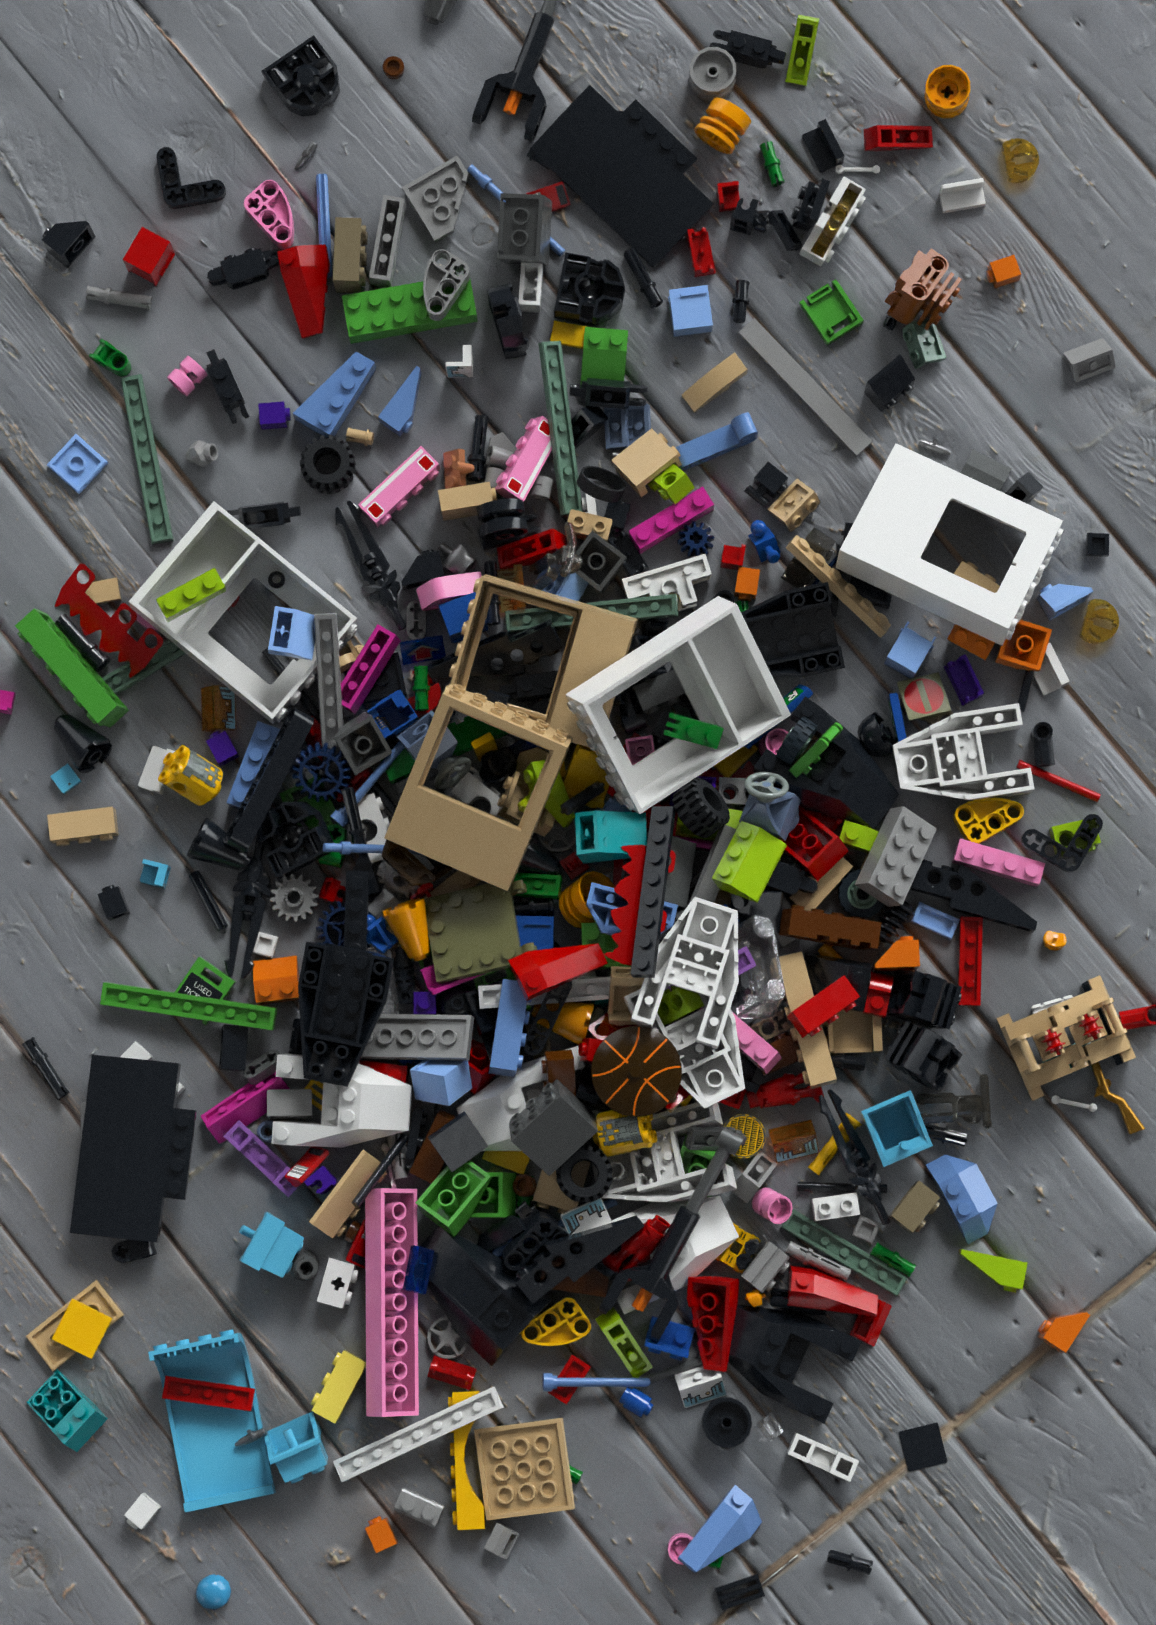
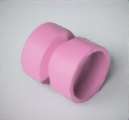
M188 355L179 364L180 368L174 369L167 376L171 384L186 397L195 389V383L200 384L208 376L206 371Z
M781 728L768 732L759 740L758 749L761 756L766 749L777 755L783 740L789 732Z
M762 1188L753 1196L752 1208L754 1212L774 1224L786 1222L792 1214L793 1207L790 1199L771 1188Z
M678 1533L671 1537L667 1549L672 1561L684 1565L677 1558L692 1540V1536L687 1533Z

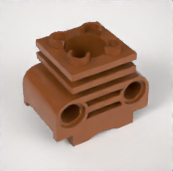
M932 248L927 254L919 250L912 259L911 266L904 270L895 283V290L884 301L891 306L887 314L903 324H909L922 309L924 312L917 324L921 325L928 314L931 315V318L924 327L928 331L932 323L937 325L942 318L939 316L940 312L944 314L953 301L950 297L957 296L960 288L957 286L962 279L958 277L952 287L948 288V284L955 275L951 272L942 284L940 281L949 267L947 259Z

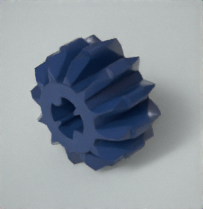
M693 521L692 528L685 524V531H679L678 535L682 538L678 539L677 543L683 545L680 549L681 552L689 550L687 554L689 558L692 556V553H695V557L699 556L700 552L708 555L707 549L713 548V544L710 542L714 540V536L708 535L711 532V528L703 530L705 525L703 522H701L699 527H696V522ZM693 536H697L699 539L698 544H695L693 541Z

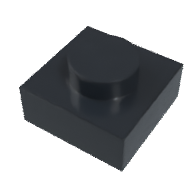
M1087 533L1086 556L1108 557L1109 534Z

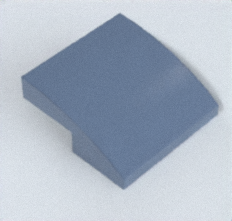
M648 403L645 406H629L627 409L604 407V413L609 418L605 422L607 450H624L651 429L650 405Z

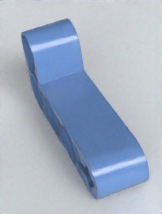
M749 412L736 416L729 425L675 447L681 455L679 460L682 465L678 468L682 471L690 469L756 440L758 431Z

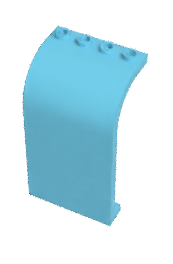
M234 1330L220 1332L221 1337L212 1338L211 1334L199 1336L198 1341L190 1343L189 1339L176 1341V1346L167 1348V1344L153 1346L154 1351L148 1352L149 1360L154 1361L157 1366L163 1388L165 1376L255 1389L252 1412L165 1399L185 1501L183 1503L185 1512L276 1493L264 1436L252 1443L235 1446L239 1439L248 1434L247 1430L257 1431L263 1428L245 1341L242 1334H234Z

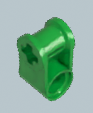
M100 339L99 346L93 354L90 353L89 358L119 377L127 376L131 371V363L127 356L109 342ZM125 361L123 367H115L117 362Z
M338 824L328 827L334 843L345 841L347 832L345 828ZM338 829V831L342 833V836L337 837L335 840V837L332 836V833L337 832ZM331 852L320 858L319 864L341 868L345 855H341L339 852Z

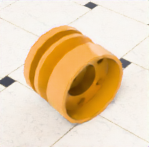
M942 65L935 68L929 74L925 85V104L928 110L933 115L943 119L954 118L960 115L966 109L970 97V80L967 73L954 65ZM945 92H950L949 98L944 97Z
M716 97L713 98L706 109L708 116L701 117L700 123L694 128V132L704 143L713 149L725 154H732L735 145L739 143L737 135L742 136L745 134L751 124V119L737 105L723 98Z
M595 871L586 872L561 892L559 908L563 917L574 927L582 929L581 923H596L586 905L591 882L615 888L610 879L602 873Z

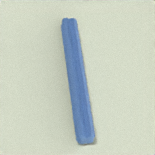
M317 174L319 245L325 244L327 246L330 262V273L327 274V278H331L332 257L327 174Z

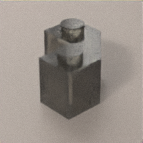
M815 527L807 535L805 540L809 543L810 548L815 553L822 555L826 561H829L835 552L832 548L836 541ZM795 556L781 576L782 579L796 588L813 585L817 580V577Z

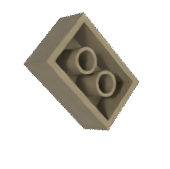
M335 217L333 283L336 293L362 292V286L366 287V273L363 266H367V253L364 245H368V232L361 218Z

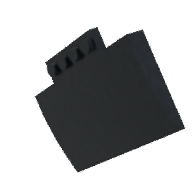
M591 85L569 105L530 148L548 168L653 268L687 234V229H692L714 205L684 175L698 159L636 99L620 114Z
M92 1055L70 1233L159 1243L165 1198L186 1200L197 1111L176 1108L181 1064Z

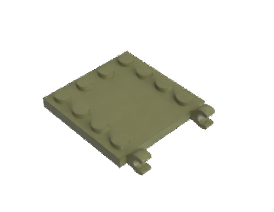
M523 880L513 882L508 891L488 883L425 898L428 933L436 982L438 984L510 968L508 960L527 951L537 950L534 942L524 944L523 946L520 943L512 896L527 893L526 884L523 883Z

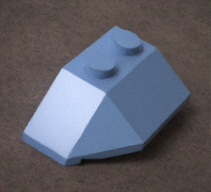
M591 882L586 905L600 932L610 936L621 932L612 919L611 910L626 906L628 902L614 891L615 888ZM664 901L663 910L667 913L665 930L660 935L673 927L678 905Z
M943 1155L926 1164V1168L967 1244L987 1235L998 1203L977 1164L949 1155Z

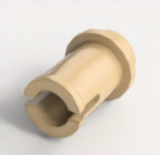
M348 427L346 441L362 443L365 446L373 444L374 432H371L369 429L363 431Z

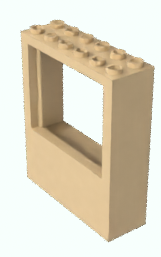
M487 574L476 579L473 588L476 596L475 599L470 600L467 609L470 617L469 620L464 622L461 630L464 638L461 643H458L455 651V656H458L455 664H452L449 677L452 678L451 685L458 684L465 688L467 687L493 593L572 616L573 621L546 714L512 704L508 705V709L514 712L522 711L528 715V718L535 721L537 719L543 720L553 729H564L573 737V743L589 747L586 742L588 737L578 727L576 723L578 718L568 708L567 702L569 701L565 694L628 654L638 619ZM615 697L602 706L608 719Z
M450 684L441 696L384 838L508 891L518 872L573 737L564 729H553L543 720H532L522 711H511L507 709V705L501 702H490L482 694H472L467 692L466 688L461 685ZM454 710L549 750L519 825H515L424 786Z

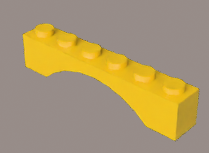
M480 1391L452 1392V1397H448V1407L480 1393ZM474 1422L450 1432L454 1433V1442H450V1456H455V1465H451V1479L456 1480V1488H452V1502H456L457 1511H453V1525H457V1530L485 1529L484 1503L473 1490L465 1465V1447Z

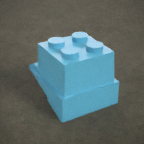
M911 1090L860 1112L883 1167L933 1146Z
M265 1211L264 1217L256 1231L245 1225L241 1226L239 1233L247 1236L251 1241L239 1260L258 1271L262 1268L283 1278L291 1270L293 1258L301 1251L304 1237L284 1225L285 1222L270 1212Z
M312 1411L268 1430V1434L264 1436L270 1465L276 1464L285 1483L291 1481V1484L304 1479L303 1475L312 1472V1474L319 1473L327 1465L328 1455L320 1437L322 1429L315 1413Z

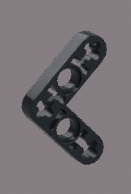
M163 147L157 152L163 197L169 208L180 209L220 201L225 197L226 189L220 180H209L182 186L174 150L169 147ZM164 154H168L170 157V167L168 168L166 167L165 160L162 159ZM167 174H175L176 180L173 183H167L164 180ZM215 186H218V189H222L218 191V195L209 191H213ZM203 188H206L208 197H205ZM194 189L201 192V196L196 200L189 197L190 192ZM182 192H185L187 201H184ZM172 194H176L177 197H180L176 199L175 203H173L172 200H168L172 198Z
M1096 814L1087 815L1067 847L1035 829L1025 831L1021 837V843L1027 850L1068 873L1074 872L1081 865L1102 829L1103 821ZM1095 819V825L1098 828H1093L1090 831L1089 835H1093L1091 839L1090 836L1080 831L1082 829L1085 832L1089 827L1087 820ZM1034 834L1036 836L1035 840L1039 843L1042 842V839L1046 841L1041 846L1040 851L1036 849L1039 846L1038 844L1032 843L1029 845L1027 843L1026 835L1031 836ZM1078 837L1086 839L1087 847L1085 849H1078L1076 847L1075 840ZM1047 845H1054L1056 847L1057 854L1055 856L1049 857L1046 855L1045 847ZM1061 850L1065 852L1063 857L1066 859L1074 858L1075 866L1067 867V862L1063 859H1060L1059 862L1056 861L1061 854Z

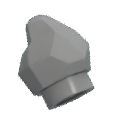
M198 440L189 447L185 456L188 462L204 467L217 459L218 450L215 444H208Z

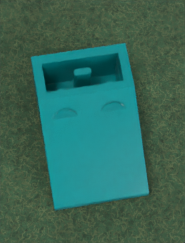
M600 810L575 813L576 855L583 864L631 858L628 852L622 850V846H647L646 813L638 814L637 812Z
M58 1369L27 1401V1404L60 1441L76 1452L108 1419Z

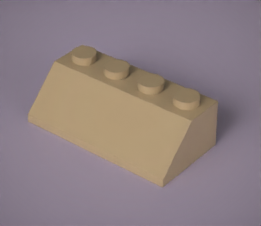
M363 1149L309 1222L332 1239L336 1236L340 1238L347 1229L345 1223L349 1218L354 1219L361 1210L352 1204L353 1199L381 1162ZM386 1171L381 1176L378 1183H381L382 1180L385 1178V1176L387 1175Z

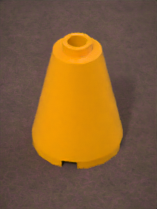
M425 899L409 900L397 904L398 906L394 907V910L391 907L383 910V917L408 958H413L414 961L427 958L426 954L430 952Z
M565 1002L552 1031L580 1045L583 1038H586L594 1004L590 1002ZM559 1003L546 1004L548 1010L556 1011L559 1008ZM542 1004L534 1005L532 1017H536ZM538 1020V1024L549 1029L548 1020Z

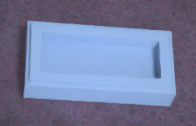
M919 902L914 912L915 916L912 917L910 923L951 940L960 919Z

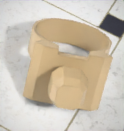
M349 640L346 646L340 650V673L350 670L363 649V645L354 646L352 641Z

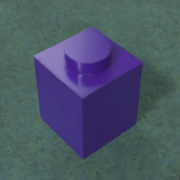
M284 401L258 403L259 421L262 430L288 428L287 421H291L290 408H286Z
M216 731L206 741L220 767L240 757L226 731Z
M414 992V1014L437 1015V994Z

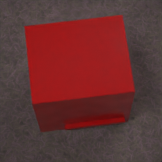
M141 227L125 254L123 262L128 272H133L153 283L154 286H157L174 258L175 252L170 241Z

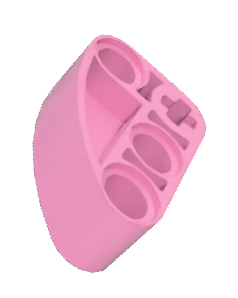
M266 180L245 198L244 207L248 216L278 248L287 249L292 246L294 241L292 211L281 187L274 180ZM269 189L276 190L272 196H268L265 193ZM252 204H254L255 206L258 205V208L251 207V205H252ZM267 218L274 219L271 225L264 224ZM283 233L288 234V238H287V239H285V240H279V239H278V236H279L280 234H283Z
M481 572L443 576L424 583L416 589L422 611L439 609L440 604L473 593L475 581L481 578Z

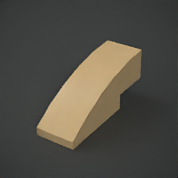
M734 352L682 394V397L695 413L728 390L730 385L745 376L748 369Z

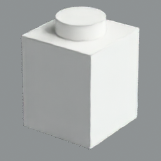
M144 1492L125 1513L124 1516L128 1518L126 1522L137 1530L139 1527L142 1530L160 1510L161 1506Z

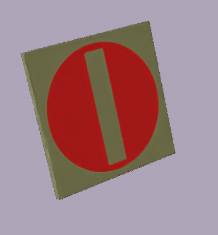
M939 672L896 682L909 721L935 718L938 714L951 711Z

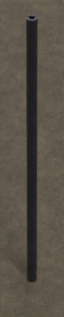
M268 648L262 652L280 675L285 670L283 664L274 654H268ZM302 690L299 700L320 724L319 709ZM376 782L371 789L377 797L381 798L382 803L389 812L394 815L397 806ZM426 856L434 868L441 864V862Z

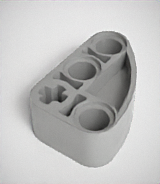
M439 249L433 253L426 267L423 282L427 314L434 321H440L447 315L470 280L468 264L444 249ZM440 258L448 260L445 265H438L436 262ZM462 270L464 271V275H463V274H459L458 276L456 275V272H459V273H460ZM446 287L454 289L453 293L449 295L444 294L443 290ZM434 305L442 307L439 312L431 311Z

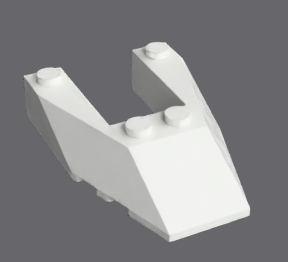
M1019 703L954 713L892 745L900 789L965 800L1010 797L1031 793L1035 789L1031 768L987 774L980 736L1019 729L1023 725Z
M697 897L692 899L659 944L655 978H644L631 1018L632 1022L652 1028L666 984L674 985L709 997L695 1042L717 1049L739 983L737 910Z
M641 989L624 997L631 1015H633ZM699 994L704 1004L703 1009L664 1027L657 1013L652 1029L666 1036L676 1048L682 1064L680 1085L705 1109L744 1090L745 1084L736 1020L731 1008L717 1049L695 1042L709 997ZM636 1023L637 1026L648 1027V1026H645V1025Z
M578 1046L565 1049L572 1050L575 1070L585 1067L584 1063L580 1061L581 1056L578 1053ZM545 1056L522 1063V1068H517L515 1077L499 1076L456 1108L458 1115L465 1111L488 1145L483 1151H521L511 1142L509 1121L513 1115L521 1113L526 1108L529 1100L537 1098L542 1093L541 1081L546 1080V1074H542L541 1060H545ZM597 1109L592 1111L595 1114V1119L599 1113Z
M278 1054L276 1077L305 1079L302 1055ZM358 1064L348 1087L323 1083L321 1123L290 1120L273 1121L272 1144L343 1148L409 1131L412 1086L377 1072L368 1066Z
M697 1102L676 1108L672 1113L665 1111L654 1114L651 1124L652 1130L655 1129L657 1133V1143H653L651 1148H641L629 1153L607 1157L613 1170V1180L609 1187L610 1189L602 1198L665 1203L690 1199L707 1168L685 1174L677 1138L688 1135L690 1126L717 1127L723 1125L719 1104L715 1103L704 1109ZM592 1163L596 1182L598 1178V1171L596 1166ZM726 1163L724 1164L707 1196L718 1195L737 1189L731 1166Z
M721 1196L706 1197L698 1212L701 1217L669 1274L675 1291L687 1286L688 1277L698 1276L739 1237ZM690 1199L669 1203H650L606 1224L637 1216L644 1224L648 1219H653L658 1215L671 1225L679 1208L686 1206ZM658 1245L657 1248L653 1251V1253L650 1255V1259L653 1258V1256H654L656 1250L658 1249L659 1245ZM636 1284L622 1290L617 1298L624 1315L636 1310L632 1303L641 1289ZM653 1294L649 1303L659 1299L660 1297Z

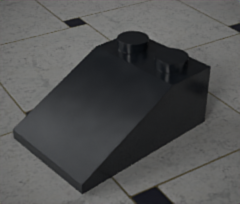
M805 953L804 961L814 996L845 975L860 996L855 1001L856 1006L851 1010L864 1012L871 974V963Z

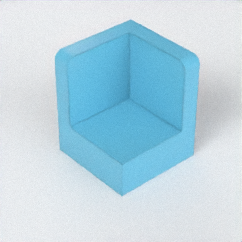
M143 859L142 864L144 867L140 882L165 889L171 867L166 864Z

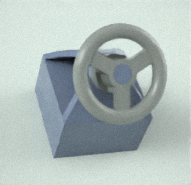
M432 710L396 736L414 760L417 758L434 716ZM448 727L431 765V768H438L440 771L434 780V786L437 789H446L455 785L471 768V760L467 757L452 759L458 741Z
M758 772L748 776L744 782V787L749 793V797L739 822L743 821L758 826L776 838L786 841L801 800L796 794L788 792V782L778 774ZM763 778H766V779H767L766 781H762V782L754 781V780L763 779ZM774 782H779L782 785V789L773 787Z

